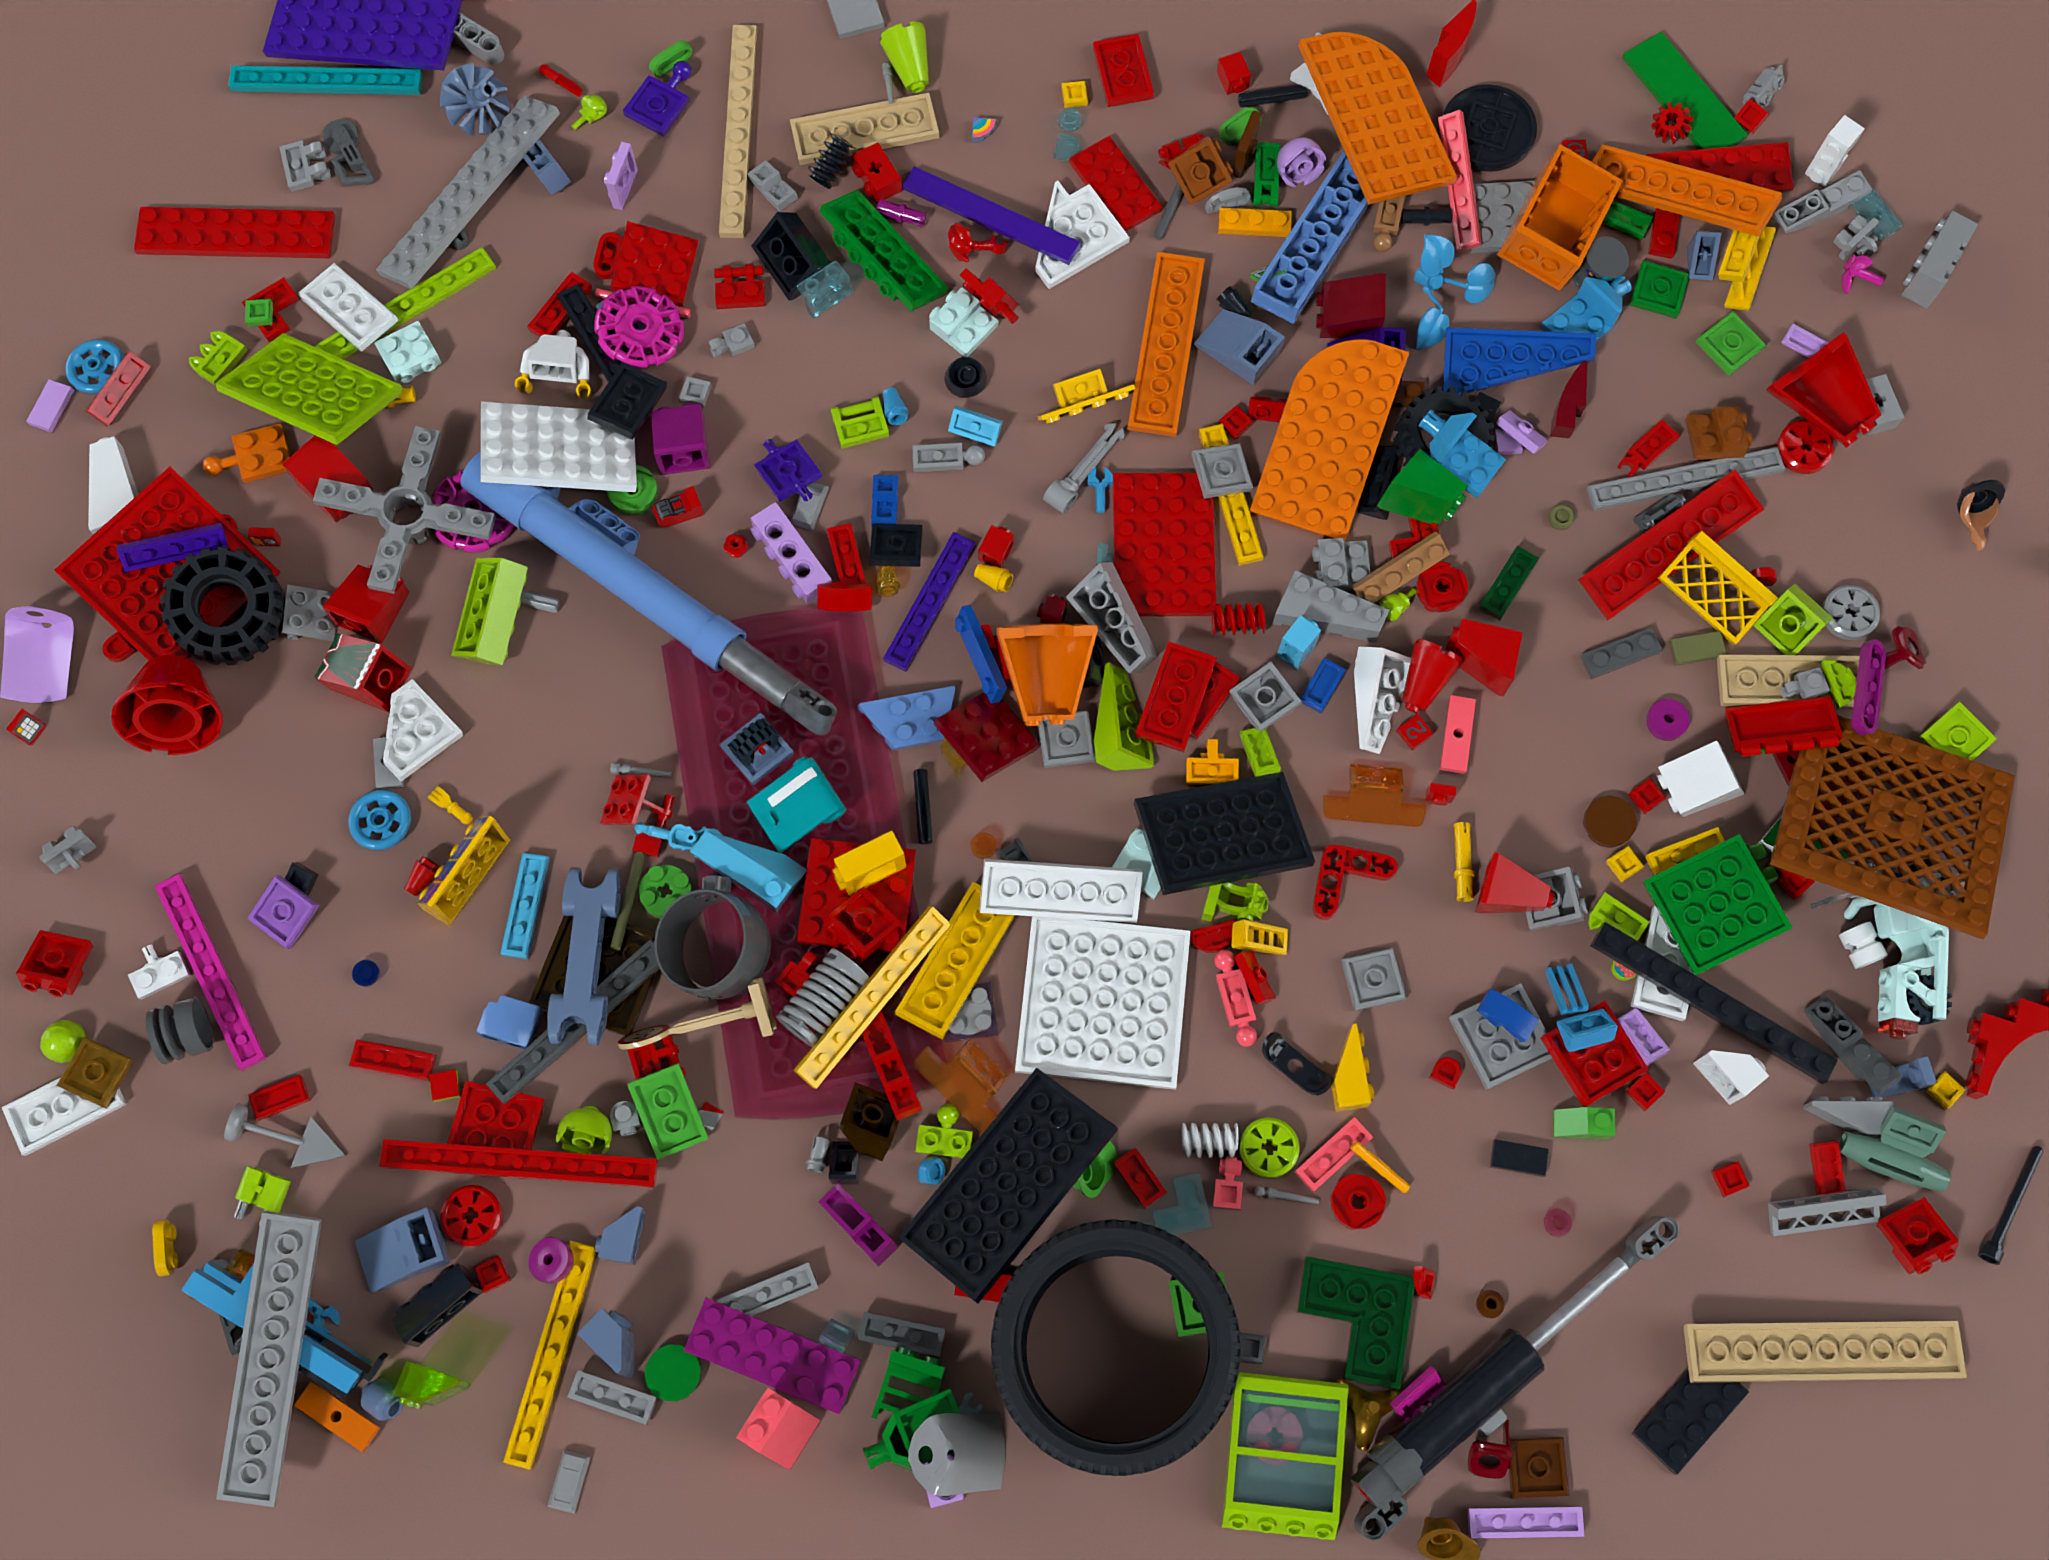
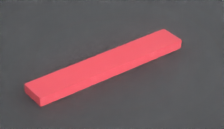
M1457 110L1438 117L1441 143L1458 178L1455 184L1447 186L1452 210L1456 249L1459 252L1481 246L1482 239L1464 115L1461 110Z

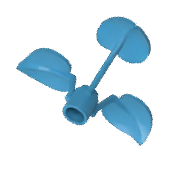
M1434 234L1424 235V248L1420 267L1415 272L1414 280L1417 284L1424 287L1422 291L1427 293L1437 308L1431 307L1424 313L1416 335V349H1423L1438 344L1446 336V327H1449V317L1442 313L1443 307L1431 290L1439 289L1443 282L1466 288L1465 300L1475 304L1484 301L1490 295L1496 282L1495 271L1487 263L1476 264L1468 273L1467 283L1443 277L1441 275L1443 268L1448 267L1452 263L1455 250L1453 244L1448 239Z

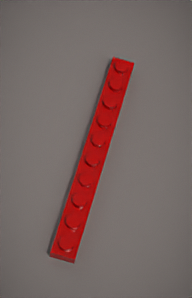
M383 1139L379 1167L386 1169L655 1188L658 1160L650 1158Z

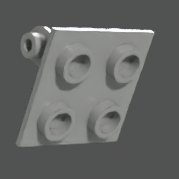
M287 584L281 633L287 634V638L290 640H297L298 636L334 641L336 625L323 609L325 602L334 592Z

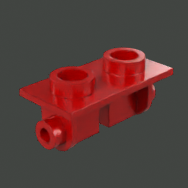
M1195 133L1182 138L1183 148H1180L1178 140L1162 145L1161 149L1158 150V154L1163 160L1158 161L1159 164L1171 169L1167 161L1204 139V135Z
M1258 395L1250 397L1248 416L1252 420L1280 423L1287 399L1277 398V401H1272L1270 397Z

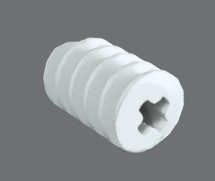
M1182 1123V1149L1185 1151L1186 1157L1190 1158L1192 1150H1195L1197 1157L1201 1158L1203 1150H1206L1208 1157L1212 1158L1214 1150H1217L1219 1158H1222L1225 1150H1228L1230 1158H1233L1235 1151L1238 1150V1124L1235 1123L1231 1131L1229 1124L1224 1123L1220 1131L1218 1124L1213 1123L1209 1131L1207 1124L1203 1123L1200 1131H1198L1197 1125L1192 1123L1188 1131L1185 1123Z

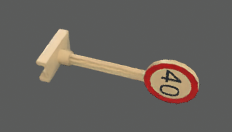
M763 977L752 979L748 985L752 999L751 1002L743 1003L740 1007L681 1021L673 1026L657 1025L635 1031L618 1041L619 1049L642 1047L659 1041L670 1034H682L744 1017L745 1019L757 1017L763 1037L773 1035V1029H777V1024Z

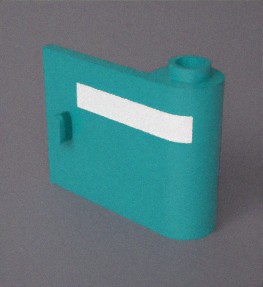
M804 756L793 763V768L747 801L750 809L779 853L785 851L821 823L828 824L837 820L847 810L812 757L807 758Z

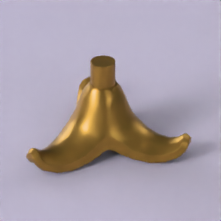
M1338 1378L1335 1383L1348 1384L1347 1406L1354 1413L1356 1445L1359 1450L1368 1451L1380 1419L1394 1410L1390 1402L1404 1390L1370 1393L1342 1378Z

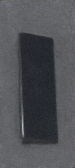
M1398 446L1377 447L1367 476L1358 513L1382 520L1388 519L1389 511L1380 509L1377 505L1391 482L1401 471L1404 456H1397Z

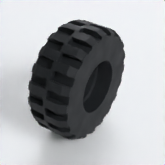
M219 546L218 550L212 551L208 547L201 549V554L194 556L191 553L186 556L185 563L181 566L177 564L171 570L173 576L171 579L165 580L163 588L166 590L165 595H161L160 605L163 607L162 619L167 625L168 632L172 638L194 658L200 661L202 659L206 660L209 664L219 665L221 662H225L227 665H237L238 660L244 659L247 662L254 659L253 654L258 651L265 652L269 648L267 644L270 640L277 639L280 633L278 631L279 625L283 624L285 598L282 595L279 582L271 570L258 557L250 556L247 551L239 548L234 551L229 546ZM224 585H233L241 588L247 596L248 603L243 616L238 621L225 627H213L202 620L200 605L208 592Z

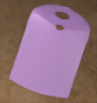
M32 606L11 608L6 612L0 698L29 703H45L67 698L74 634L71 617L56 611ZM36 611L44 616H32L27 614V612ZM42 623H50L52 626L44 628Z

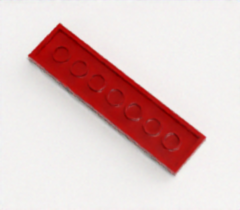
M140 207L134 251L136 254L330 259L335 214L333 211Z
M1735 469L1583 575L1578 581L1608 621L1662 583L1658 577L1683 550L1694 534L1703 531L1717 544L1765 509ZM1693 549L1686 554L1687 564L1699 556ZM1680 561L1677 566H1682V562ZM1680 569L1672 570L1667 577L1669 578Z

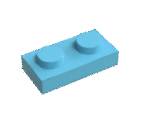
M955 406L948 431L995 446L1003 421Z

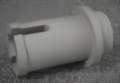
M813 1137L810 1158L805 1163L808 1165L807 1170L823 1173L824 1168H827L825 1161L830 1144L829 1139Z

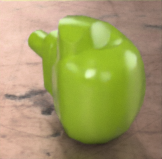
M598 95L584 96L581 101L582 109L579 110L582 116L571 127L576 130L585 121L591 124L593 121L602 118L607 113L605 101Z
M1414 588L1405 595L1401 592L1397 594L1391 593L1379 600V605L1389 610L1386 619L1393 622L1398 620L1400 615L1410 606L1409 599L1416 594Z

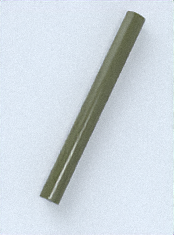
M636 852L610 946L613 950H621L645 859V854L642 852Z

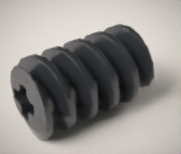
M833 133L829 134L833 140L832 143L824 141L828 150L819 149L818 151L822 159L815 157L813 159L817 167L808 166L812 173L809 176L827 189L832 187L828 180H837L833 172H842L839 164L846 165L848 163L844 156L851 157L853 155L849 147L856 149L848 141Z

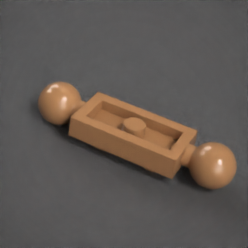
M1405 196L1381 201L1378 204L1373 232L1378 234L1373 239V245L1380 252L1389 250L1393 242L1391 236L1397 235Z

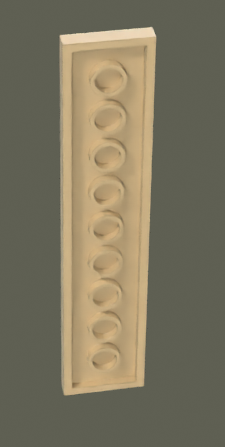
M1958 1321L1683 1325L1690 1383L1967 1378Z

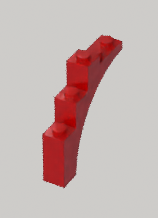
M2049 988L2043 992L2041 1004L2020 998L2007 1005L2004 1019L1982 1013L1969 1021L1967 1026V1033L1969 1034L1967 1043L1977 1045L1978 1047L1974 1049L1971 1058L1972 1062H1974L1973 1070L1966 1079L1968 1097L1979 1099L1987 1096L1994 1075L2003 1060L2014 1048L2035 1034L2049 1031Z

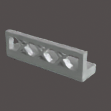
M1876 1188L1768 1202L1771 1235L1779 1236L1878 1222L1880 1220L1879 1206L1886 1205V1195ZM1871 1207V1215L1860 1216L1855 1212L1856 1209ZM1846 1211L1842 1218L1838 1220H1833L1828 1216L1832 1212ZM1820 1214L1814 1223L1807 1224L1802 1220L1803 1216ZM1793 1218L1787 1227L1778 1228V1220Z

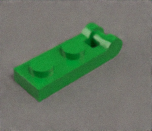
M1258 142L1255 150L1253 206L1269 204L1270 207H1277L1279 188L1277 156L1280 151V143ZM1262 190H1270V194L1261 193Z

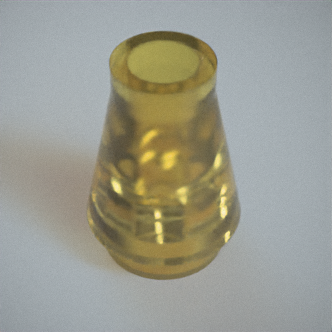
M894 566L878 567L875 588L881 596L890 597L898 593L900 582Z

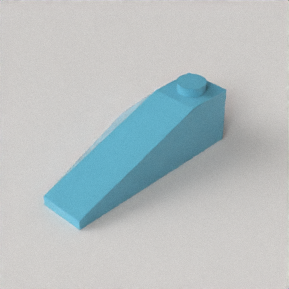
M709 831L703 833L690 851L691 854L722 876L731 878L732 883L775 913L778 912L807 872L804 867L787 855Z

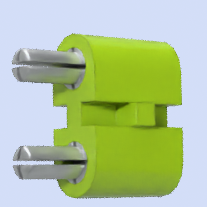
M246 1166L235 1195L239 1203L234 1217L239 1220L243 1219L248 1204H255L257 1207L263 1208L264 1211L280 1213L292 1181L260 1168Z

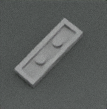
M577 1370L567 1397L648 1425L657 1401V1397Z

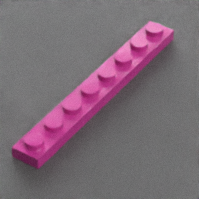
M177 874L155 885V889L239 1070L244 1071L267 1059L183 877Z

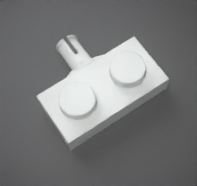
M153 945L142 948L148 963L143 968L128 974L138 999L141 1000L191 976L181 952L176 951L166 957L158 958Z

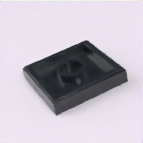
M872 524L870 566L920 567L923 526L914 524Z

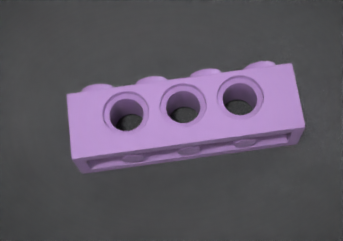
M775 502L751 517L753 527L750 530L757 541L762 540L766 545L764 550L771 560L776 559L779 563L778 570L785 580L789 578L794 584L792 589L799 599L804 598L806 603L810 604L817 599V584L832 583V579ZM775 532L782 534L778 538L770 537ZM792 551L796 553L793 557H784V554ZM801 571L810 572L806 577L798 576V573Z

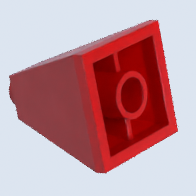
M1494 852L1487 864L1475 912L1483 914L1544 911L1546 907L1551 908L1555 893L1550 892L1551 887L1500 853Z

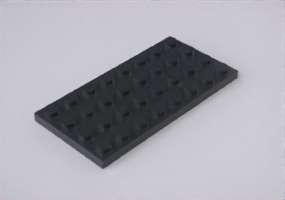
M1036 1068L898 1238L974 1302L979 1304L1118 1131V1128L1040 1069Z

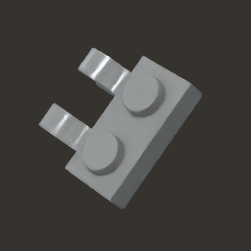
M303 140L279 147L288 188L291 192L315 186L314 179L324 181L331 178L330 169L326 168L325 162H319L310 166L309 159L323 160L327 158L325 149L322 148L320 141L305 145Z

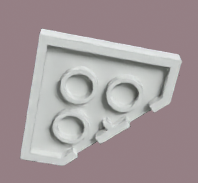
M413 679L391 694L390 715L388 717L386 733L387 739L383 756L384 765L401 782L463 736L458 726Z

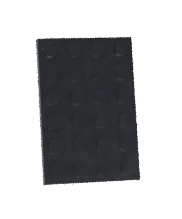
M1283 772L1136 798L1134 800V807L1163 895L1312 867L1315 863Z

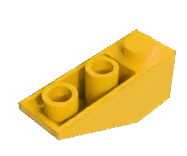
M1357 1023L1353 1024L1348 1031L1331 1086L1336 1112L1367 1108L1371 1104V1100L1374 1099L1372 1083L1368 1084L1366 1073H1369L1368 1059L1363 1057L1361 1049L1364 1046V1035L1362 1030L1358 1031Z

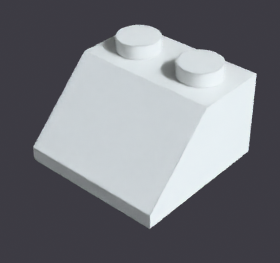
M1711 1050L1693 1063L1729 1105L1748 1095L1769 1077L1765 1072L1766 1068L1763 1063L1749 1054Z

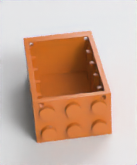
M1560 144L1540 170L1497 255L1560 291L1581 266L1623 180Z

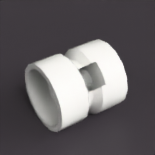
M1871 921L1838 935L1844 948L1851 951L1849 958L1855 969H1860L1888 956L1882 943L1875 940L1877 933Z

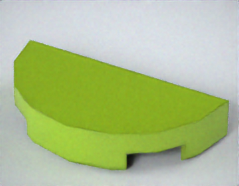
M1823 660L1821 666L1838 710L1845 707L1854 698L1856 677L1849 667L1846 668L1842 664L1837 663L1836 660Z

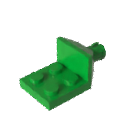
M951 1389L893 1413L882 1434L883 1440L869 1447L862 1448L870 1470L892 1461L894 1466L913 1472L908 1461V1450L914 1432L926 1419L933 1415L960 1413ZM923 1446L919 1450V1460L922 1464L931 1462L933 1452L929 1446ZM950 1449L947 1454L954 1452L953 1449Z

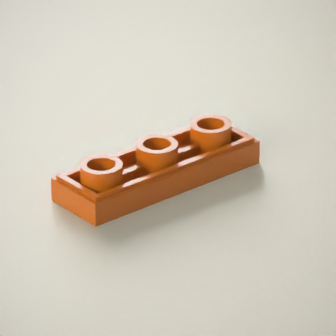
M310 1381L294 1404L296 1408L361 1452H365L381 1428L313 1381ZM337 1412H340L342 1417L341 1420L337 1422L335 1420V1415Z

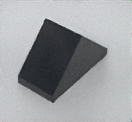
M833 1141L829 1167V1180L831 1184H859L860 1153L855 1150L849 1141Z

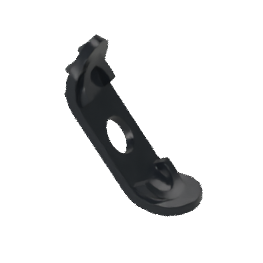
M1272 1032L1266 1037L1262 1046V1052L1264 1057L1275 1068L1309 1094L1318 1096L1329 1090L1334 1081L1331 1074L1315 1066L1290 1046L1281 1034ZM1293 1059L1299 1060L1303 1065L1302 1072L1298 1074L1292 1073L1288 1068V1062Z

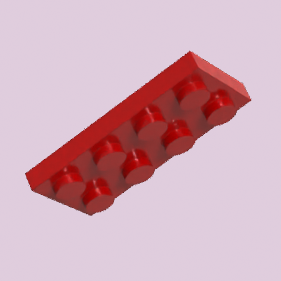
M1110 135L1070 157V165L1085 185H1091L1125 232L1162 211L1161 204Z
M1168 641L1135 737L1184 753L1217 657Z

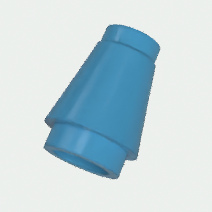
M893 387L885 389L883 391L885 420L893 426L905 423L909 412L897 389Z

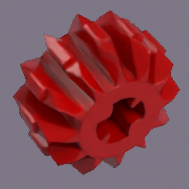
M1672 102L1668 103L1667 109L1660 106V114L1656 113L1652 116L1655 122L1651 124V128L1656 130L1654 133L1656 138L1662 137L1663 143H1666L1671 138L1672 143L1675 144L1677 141L1676 137L1678 136L1684 140L1686 138L1684 132H1691L1692 130L1689 124L1693 122V117L1688 116L1690 109H1682L1683 106L1680 102L1675 108ZM1673 120L1675 122L1676 120L1677 124L1672 126L1670 123L1668 126V121Z

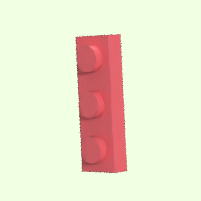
M1354 1117L1294 1173L1314 1192L1356 1154L1350 1149L1356 1140L1364 1146L1373 1136Z

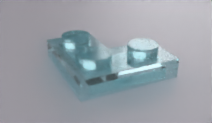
M1200 1173L1173 1178L1172 1181L1178 1206L1152 1211L1155 1226L1175 1236L1212 1228Z

